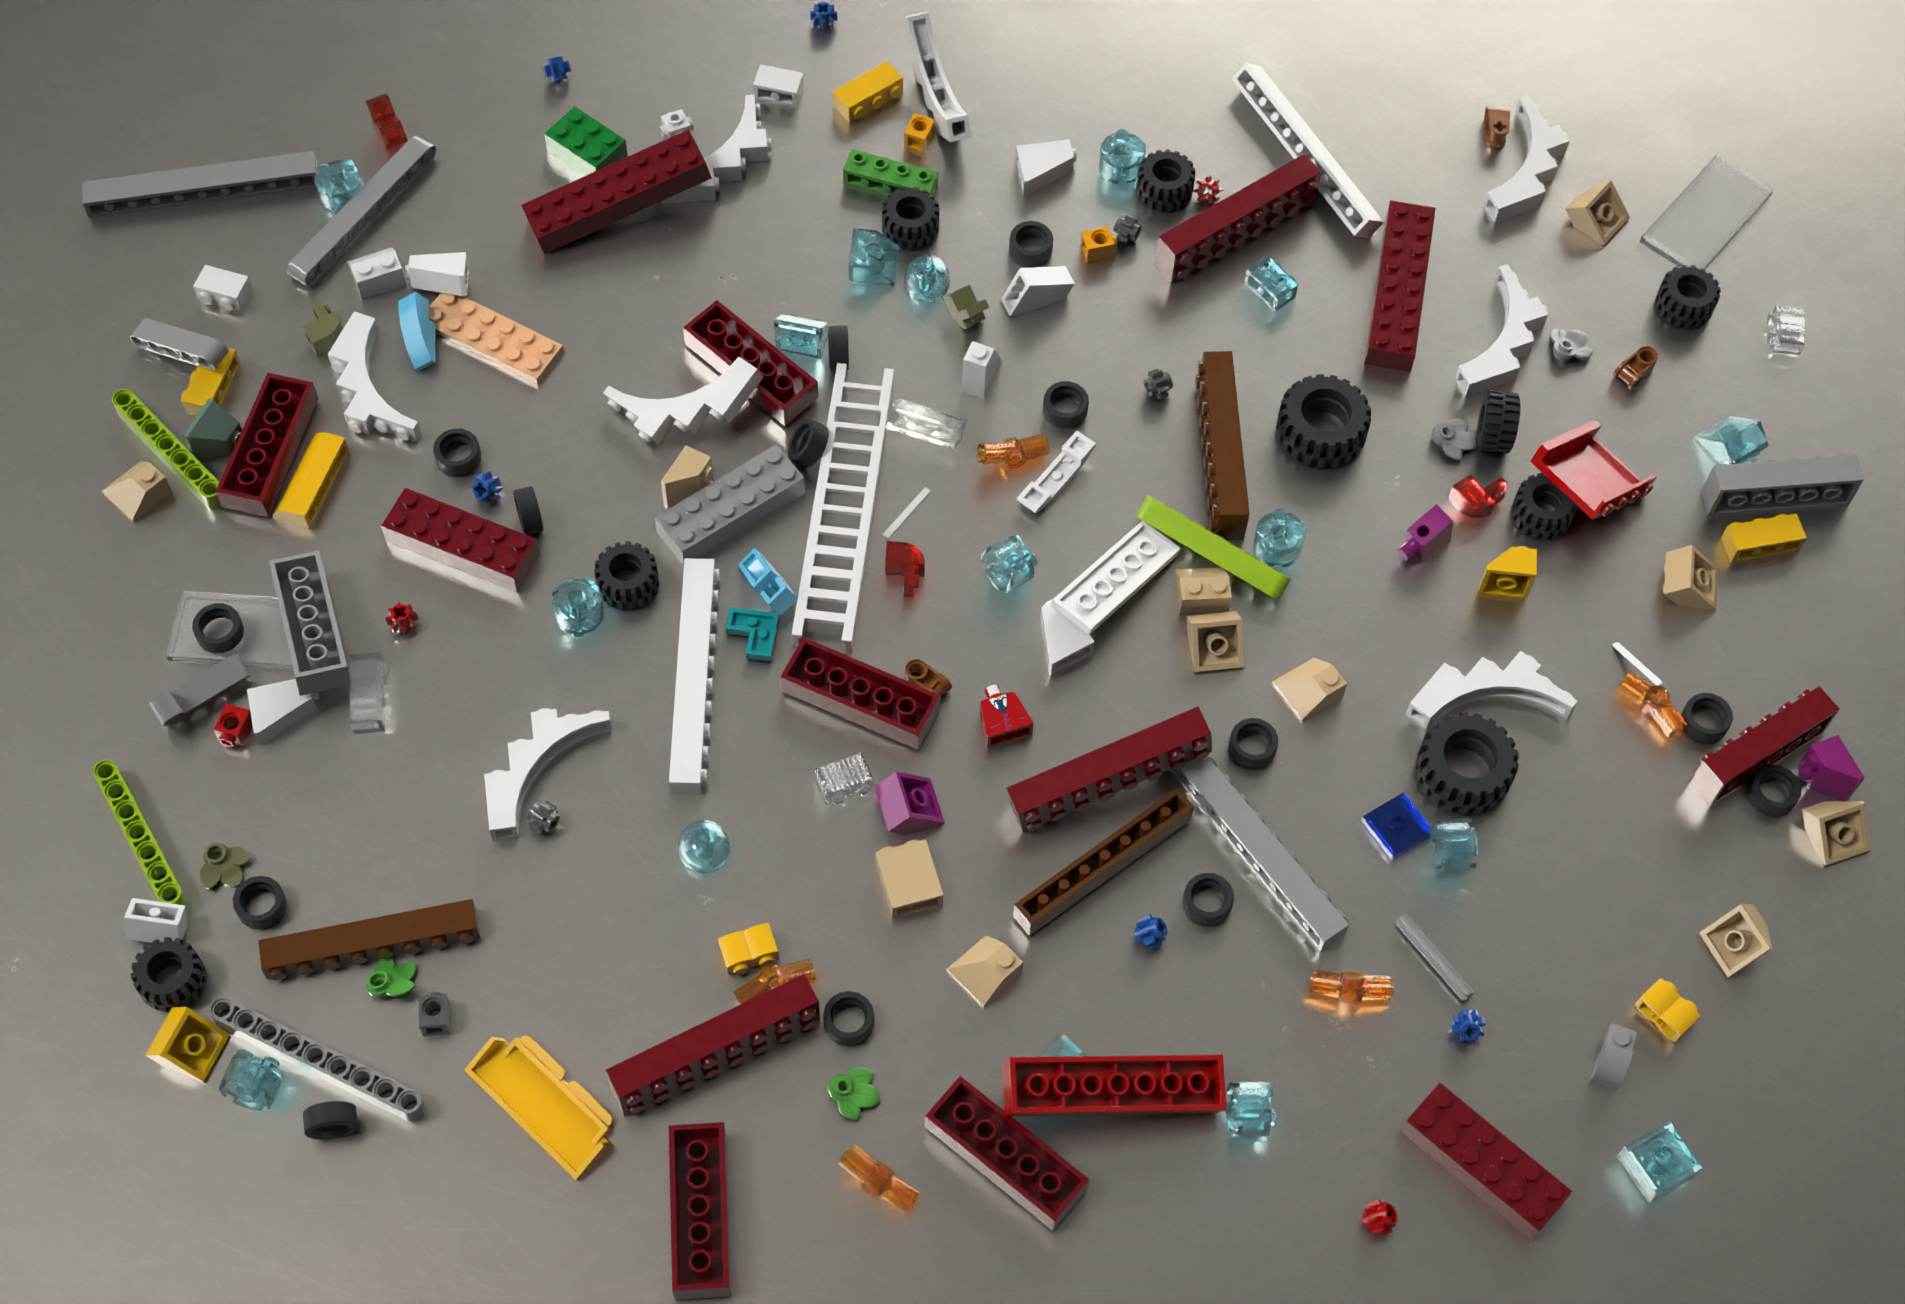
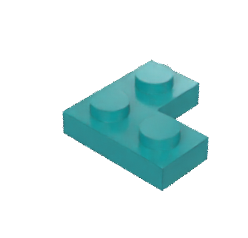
M729 607L725 632L726 634L749 636L746 649L747 659L771 662L779 614Z

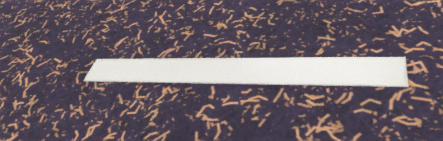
M925 487L882 535L889 538L931 490Z
M1620 643L1612 644L1615 649L1654 684L1658 686L1663 683Z

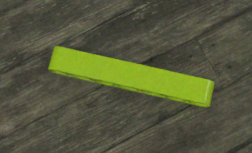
M120 389L116 391L112 396V402L119 417L205 507L211 510L221 508L222 506L215 492L219 481L130 390Z
M1150 495L1146 496L1135 515L1277 600L1280 599L1291 580L1287 575Z
M111 760L99 761L93 768L94 777L159 902L187 906L186 896L116 764ZM112 773L108 778H104L107 774ZM123 793L122 796L115 798L116 795ZM134 813L130 818L125 819L128 814ZM139 834H144L141 838L135 839ZM155 854L153 858L146 860L149 855ZM166 875L162 880H157L159 876ZM177 895L174 900L167 901L171 896Z

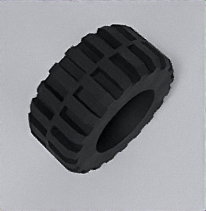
M1317 374L1315 378L1308 376L1303 378L1302 382L1300 380L1296 381L1285 392L1277 418V436L1279 441L1283 442L1282 447L1287 452L1291 451L1293 458L1296 460L1301 459L1304 461L1303 464L1309 466L1310 464H1315L1319 468H1324L1325 465H1329L1331 468L1338 466L1339 462L1342 464L1349 462L1351 457L1354 458L1360 453L1369 431L1371 407L1367 405L1368 400L1364 394L1360 395L1361 390L1355 385L1351 386L1350 381L1337 379L1335 375L1324 377V374ZM1315 411L1327 412L1336 416L1343 423L1344 427L1333 431L1319 430L1311 426L1303 416Z
M1460 712L1458 717L1455 714L1445 716L1444 721L1442 719L1436 721L1432 728H1429L1417 754L1415 769L1418 771L1416 774L1418 782L1424 783L1422 790L1426 795L1431 794L1433 796L1431 800L1435 804L1441 803L1445 805L1444 809L1448 811L1456 809L1459 814H1467L1468 811H1472V814L1482 813L1483 808L1485 810L1494 808L1496 803H1500L1505 798L1507 792H1509L1518 772L1519 764L1517 761L1519 755L1518 751L1514 749L1516 744L1513 738L1506 736L1508 731L1503 726L1500 728L1496 726V721L1491 718L1489 720L1483 719V715L1477 713L1474 716H1469L1468 712ZM1454 749L1473 751L1486 762L1489 774L1479 778H1468L1459 775L1449 767L1444 754Z

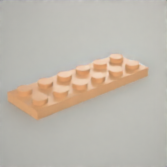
M440 293L429 307V320L436 323L435 334L536 384L541 381L564 351L563 345L464 296Z

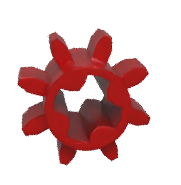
M1211 175L1207 176L1205 181L1199 179L1197 183L1200 186L1193 190L1199 196L1197 201L1205 200L1206 205L1211 204L1212 199L1216 202L1219 201L1220 197L1218 194L1224 191L1218 184L1220 180H1212ZM1205 187L1212 190V193L1210 194L1209 191H1206Z
M398 602L393 608H388L390 616H387L385 620L387 625H391L393 633L398 631L405 635L406 632L416 628L413 621L418 620L417 612L413 611L411 604L406 606Z
M1380 1199L1368 1203V1208L1364 1209L1365 1212L1362 1215L1366 1229L1369 1232H1373V1234L1379 1233L1380 1237L1392 1233V1228L1396 1227L1395 1223L1398 1221L1395 1208L1390 1203H1381Z

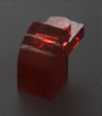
M387 93L365 101L374 129L386 149L408 141L401 121L396 117Z
M1469 475L1452 486L1448 499L1462 514L1472 518H1484L1491 515L1494 505L1505 497L1504 493L1508 483L1501 477L1483 488L1472 475Z
M887 541L885 575L904 576L903 597L913 598L914 588H919V577H925L924 556L916 546L910 543Z

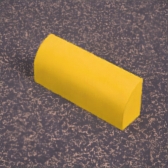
M325 432L314 435L273 514V519L310 529L349 452L344 437Z

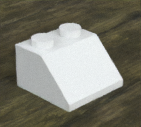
M393 248L348 261L361 299L406 285L401 264Z

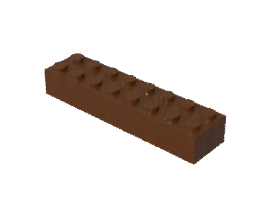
M1232 351L1203 352L1202 361H1198V375L1195 377L1196 389H1200V395L1197 397L1198 409H1202V414L1199 416L1200 429H1204V435L1201 436L1202 449H1206V455L1203 456V467L1208 469V475L1205 477L1206 490H1210V496L1207 498L1208 510H1212L1209 527L1210 531H1214V533L1226 540H1244L1250 513Z

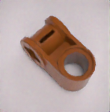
M1486 107L1484 126L1485 142L1488 147L1501 149L1505 146L1506 135L1510 130V108Z
M1649 346L1639 348L1633 355L1619 364L1613 376L1622 379L1628 384L1630 390L1635 389L1652 373L1658 359L1657 351Z
M913 659L906 664L904 680L937 693L940 697L945 691L952 689L951 682L924 661ZM917 672L921 674V676L914 677L911 675V673Z

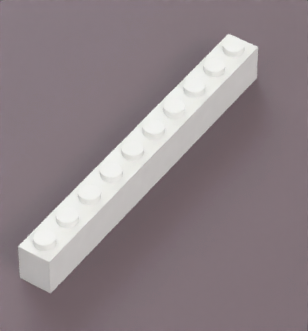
M1245 63L1232 78V81L1291 156L1296 159L1305 154L1319 168L1321 176L1318 190L1352 234L1357 237L1370 239L1384 221L1262 67Z
M684 559L669 773L671 794H702V785H707V769H703V765L709 759V746H705V739H710V723H706V718L711 716L712 701H708V693H713V678H709V671H714V656L710 655L711 649L716 647V634H712V627H717V612H713L714 605H718L719 592L715 590V583H720V569H715L714 559Z

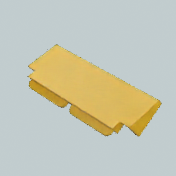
M524 1035L521 1038H514L510 1044L504 1038L491 1037L465 1068L464 1071L575 1180H580L614 1147L605 1137L614 1129L611 1126L613 1116L578 1082L570 1081L567 1083L564 1080L566 1074L564 1068L532 1037Z

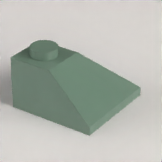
M208 399L183 434V438L192 455L202 463L232 454L242 428L239 421L214 400Z

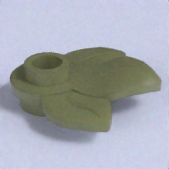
M220 843L209 845L203 855L205 864L200 870L201 881L208 890L212 889L219 882L229 887L239 886L243 879V872L240 866L251 860L249 854L241 847L228 848ZM216 855H222L221 858L213 860Z

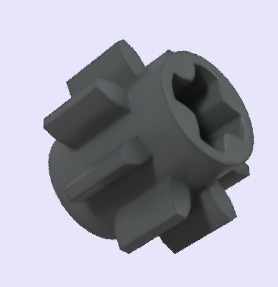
M1130 213L1129 215L1126 214L1125 217L1120 216L1113 230L1118 233L1116 239L1124 243H1129L1130 239L1135 241L1142 229V225L1137 223L1139 218Z
M1158 369L1147 372L1149 377L1144 380L1147 394L1149 396L1154 395V398H1158V400L1169 396L1168 391L1173 388V382L1169 373H1163L1162 370L1159 371Z
M547 800L544 804L535 803L527 814V819L530 820L528 823L531 825L530 829L538 834H541L543 831H553L560 819V816L557 815V806Z

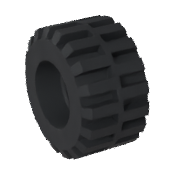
M1166 149L1164 152L1156 150L1155 154L1149 153L1147 158H1143L1138 171L1137 194L1141 197V201L1148 203L1150 208L1156 207L1158 211L1166 209V212L1171 211L1173 208L1178 210L1181 205L1185 206L1192 197L1196 171L1193 168L1192 161H1187L1188 157L1186 155L1181 156L1178 151L1170 152V149ZM1159 179H1169L1173 182H1163Z
M904 187V190H895V194L890 193L888 199L884 200L882 207V230L886 239H890V243L893 245L898 244L899 248L908 247L907 250H913V247L920 249L923 244L929 245L930 241L936 238V233L939 232L940 208L938 201L935 200L932 194L928 195V191L924 189L920 191L918 187H914V189ZM907 216H914V217H917L918 219H916V220H906V219H903V218H904V217H907Z
M1681 265L1680 268L1676 266L1672 271H1668L1663 278L1655 300L1657 302L1656 308L1660 310L1659 314L1661 317H1666L1668 323L1673 322L1675 323L1674 326L1677 327L1682 325L1684 328H1690V326L1696 328L1700 324L1704 325L1711 318L1720 298L1721 289L1718 287L1717 279H1713L1714 275L1706 273V269L1702 267L1701 269L1696 268L1695 265H1691V267ZM1682 294L1689 295L1694 299L1686 298Z
M1494 390L1486 392L1482 400L1477 426V445L1479 449L1503 453L1511 451L1516 440L1520 420L1521 402L1518 394Z
M1538 473L1536 477L1531 475L1521 483L1511 511H1513V520H1517L1516 526L1518 528L1522 527L1523 533H1530L1533 538L1540 536L1541 540H1547L1548 536L1554 539L1557 538L1558 534L1563 535L1566 529L1571 525L1578 506L1543 473ZM1535 502H1545L1555 510H1543Z
M625 541L623 545H620V542L615 543L613 548L611 546L605 548L606 553L601 552L599 554V560H596L594 569L599 594H601V598L604 601H608V605L612 607L616 604L617 608L621 610L624 607L632 610L634 609L633 606L636 605L640 608L644 606V601L649 603L652 600L651 595H656L657 586H659V576L654 555L650 554L648 548H641L639 543L631 545V541ZM627 570L639 573L637 577L628 581H621L615 578L617 574Z
M164 937L163 942L156 939L153 941L154 945L150 947L145 945L143 947L144 952L142 954L138 952L135 956L137 963H132L131 966L133 970L131 979L142 999L155 1010L160 1008L162 1012H168L169 1008L190 1006V1000L196 1001L199 998L198 991L203 992L205 988L203 982L207 979V975L204 972L206 971L205 966L195 949L188 942L183 943L182 939L175 938L173 942L170 937ZM173 965L182 966L181 973L174 981L167 984L156 983V979L163 969Z

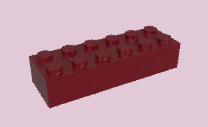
M718 300L683 327L685 344L721 374L738 357L757 368L763 379L749 397L784 426L818 398L817 380Z
M267 373L215 491L223 508L269 517L319 399L313 382Z
M404 488L381 525L387 542L516 593L540 555L536 538L408 488Z
M805 637L800 641L780 676L782 692L919 750L940 710L939 694Z
M1820 686L1812 691L1809 689L1803 691L1796 698L1797 701L1792 704L1790 701L1786 702L1777 710L1778 713L1775 715L1768 714L1758 722V726L1754 728L1751 726L1747 727L1739 734V738L1733 741L1731 738L1725 741L1720 746L1719 751L1715 753L1710 751L1700 759L1701 764L1693 771L1695 775L1690 784L1706 803L1711 806L1751 780L1761 768L1776 764L1825 732L1840 708Z
M959 1076L925 1115V1127L1052 1231L1088 1189L1089 1178L1013 1117H1004L1003 1109L962 1076Z
M1441 1083L1433 1089L1406 1120L1401 1130L1405 1136L1532 1241L1573 1192Z
M725 1123L668 1125L671 1263L674 1300L731 1296Z

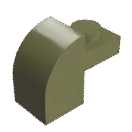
M970 285L942 297L952 317L964 329L986 319L983 311L990 308L986 299L977 301Z
M319 298L310 301L317 320L303 326L306 338L317 357L331 350L343 330L338 311L331 312L329 306H323Z

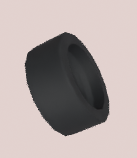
M1026 221L1016 225L1011 231L1009 241L1010 254L1015 261L1022 265L1036 266L1049 259L1053 249L1051 230L1046 225L1036 221ZM1033 236L1041 239L1045 246L1039 250L1030 251L1021 248L1018 245V241L1024 237Z
M829 326V369L836 370L837 363L847 364L848 370V326Z
M1060 381L1047 389L1043 400V413L1046 419L1054 426L1060 428L1075 427L1086 418L1089 405L1088 395L1079 384L1071 381ZM1061 396H1068L1077 400L1080 407L1072 413H1062L1052 407V401Z
M813 419L802 421L793 432L789 441L787 452L790 460L804 467L814 465L825 451L829 437L828 428Z
M462 428L447 430L438 436L434 443L433 453L438 468L445 474L451 476L469 474L478 467L481 461L479 442L476 436L468 430ZM454 444H466L472 449L470 455L460 461L447 460L444 458L443 453L449 446Z
M529 486L514 490L515 505L523 533L530 535L542 532L544 530L533 487Z
M213 603L205 606L193 619V633L198 644L205 651L225 653L234 649L244 636V626L240 616L230 605ZM227 618L232 621L233 627L231 631L221 638L211 639L203 633L206 625L212 620Z
M1700 693L1694 695L1686 703L1680 716L1681 726L1691 739L1700 743H1713L1726 735L1733 721V713L1729 704L1722 697L1713 693ZM1698 707H1706L1713 710L1721 720L1720 726L1716 729H1707L1700 726L1692 716L1693 710Z
M1248 718L1237 723L1231 731L1228 749L1232 759L1237 764L1249 769L1263 768L1272 762L1278 748V736L1271 724L1258 718ZM1248 732L1258 733L1268 741V749L1263 754H1248L1239 747L1238 741L1240 736Z
M1769 765L1761 768L1756 772L1748 786V797L1751 804L1759 812L1768 816L1777 817L1787 814L1793 809L1801 796V785L1798 778L1792 771L1783 766ZM1771 779L1782 783L1789 793L1787 801L1780 803L1766 798L1760 789L1761 782Z
M1202 873L1194 876L1188 882L1183 895V908L1187 916L1194 922L1205 926L1222 923L1229 916L1234 902V891L1230 883L1224 877L1215 873ZM1201 887H1212L1223 895L1224 903L1217 911H1203L1193 902L1194 892Z
M266 876L251 877L242 882L235 890L232 899L233 908L241 922L249 928L259 930L270 928L278 923L284 916L287 908L286 896L277 881ZM260 890L271 891L275 896V904L268 912L257 916L246 912L244 904L251 894Z
M846 991L836 994L825 1005L823 1013L825 1032L831 1040L839 1045L853 1046L867 1040L873 1031L875 1023L873 1006L865 996L857 992ZM853 1005L863 1011L865 1021L859 1030L847 1033L835 1027L833 1015L841 1006Z
M330 1101L308 1107L303 1111L304 1135L312 1139L327 1140L352 1134L357 1130L358 1126L356 1106L345 1101Z

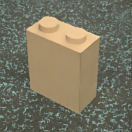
M916 839L910 840L905 845L898 847L887 846L875 852L876 866L892 919L943 906V892L926 839L921 841Z

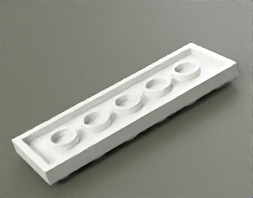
M1142 520L1052 600L1051 606L1090 635L1179 555L1181 548Z

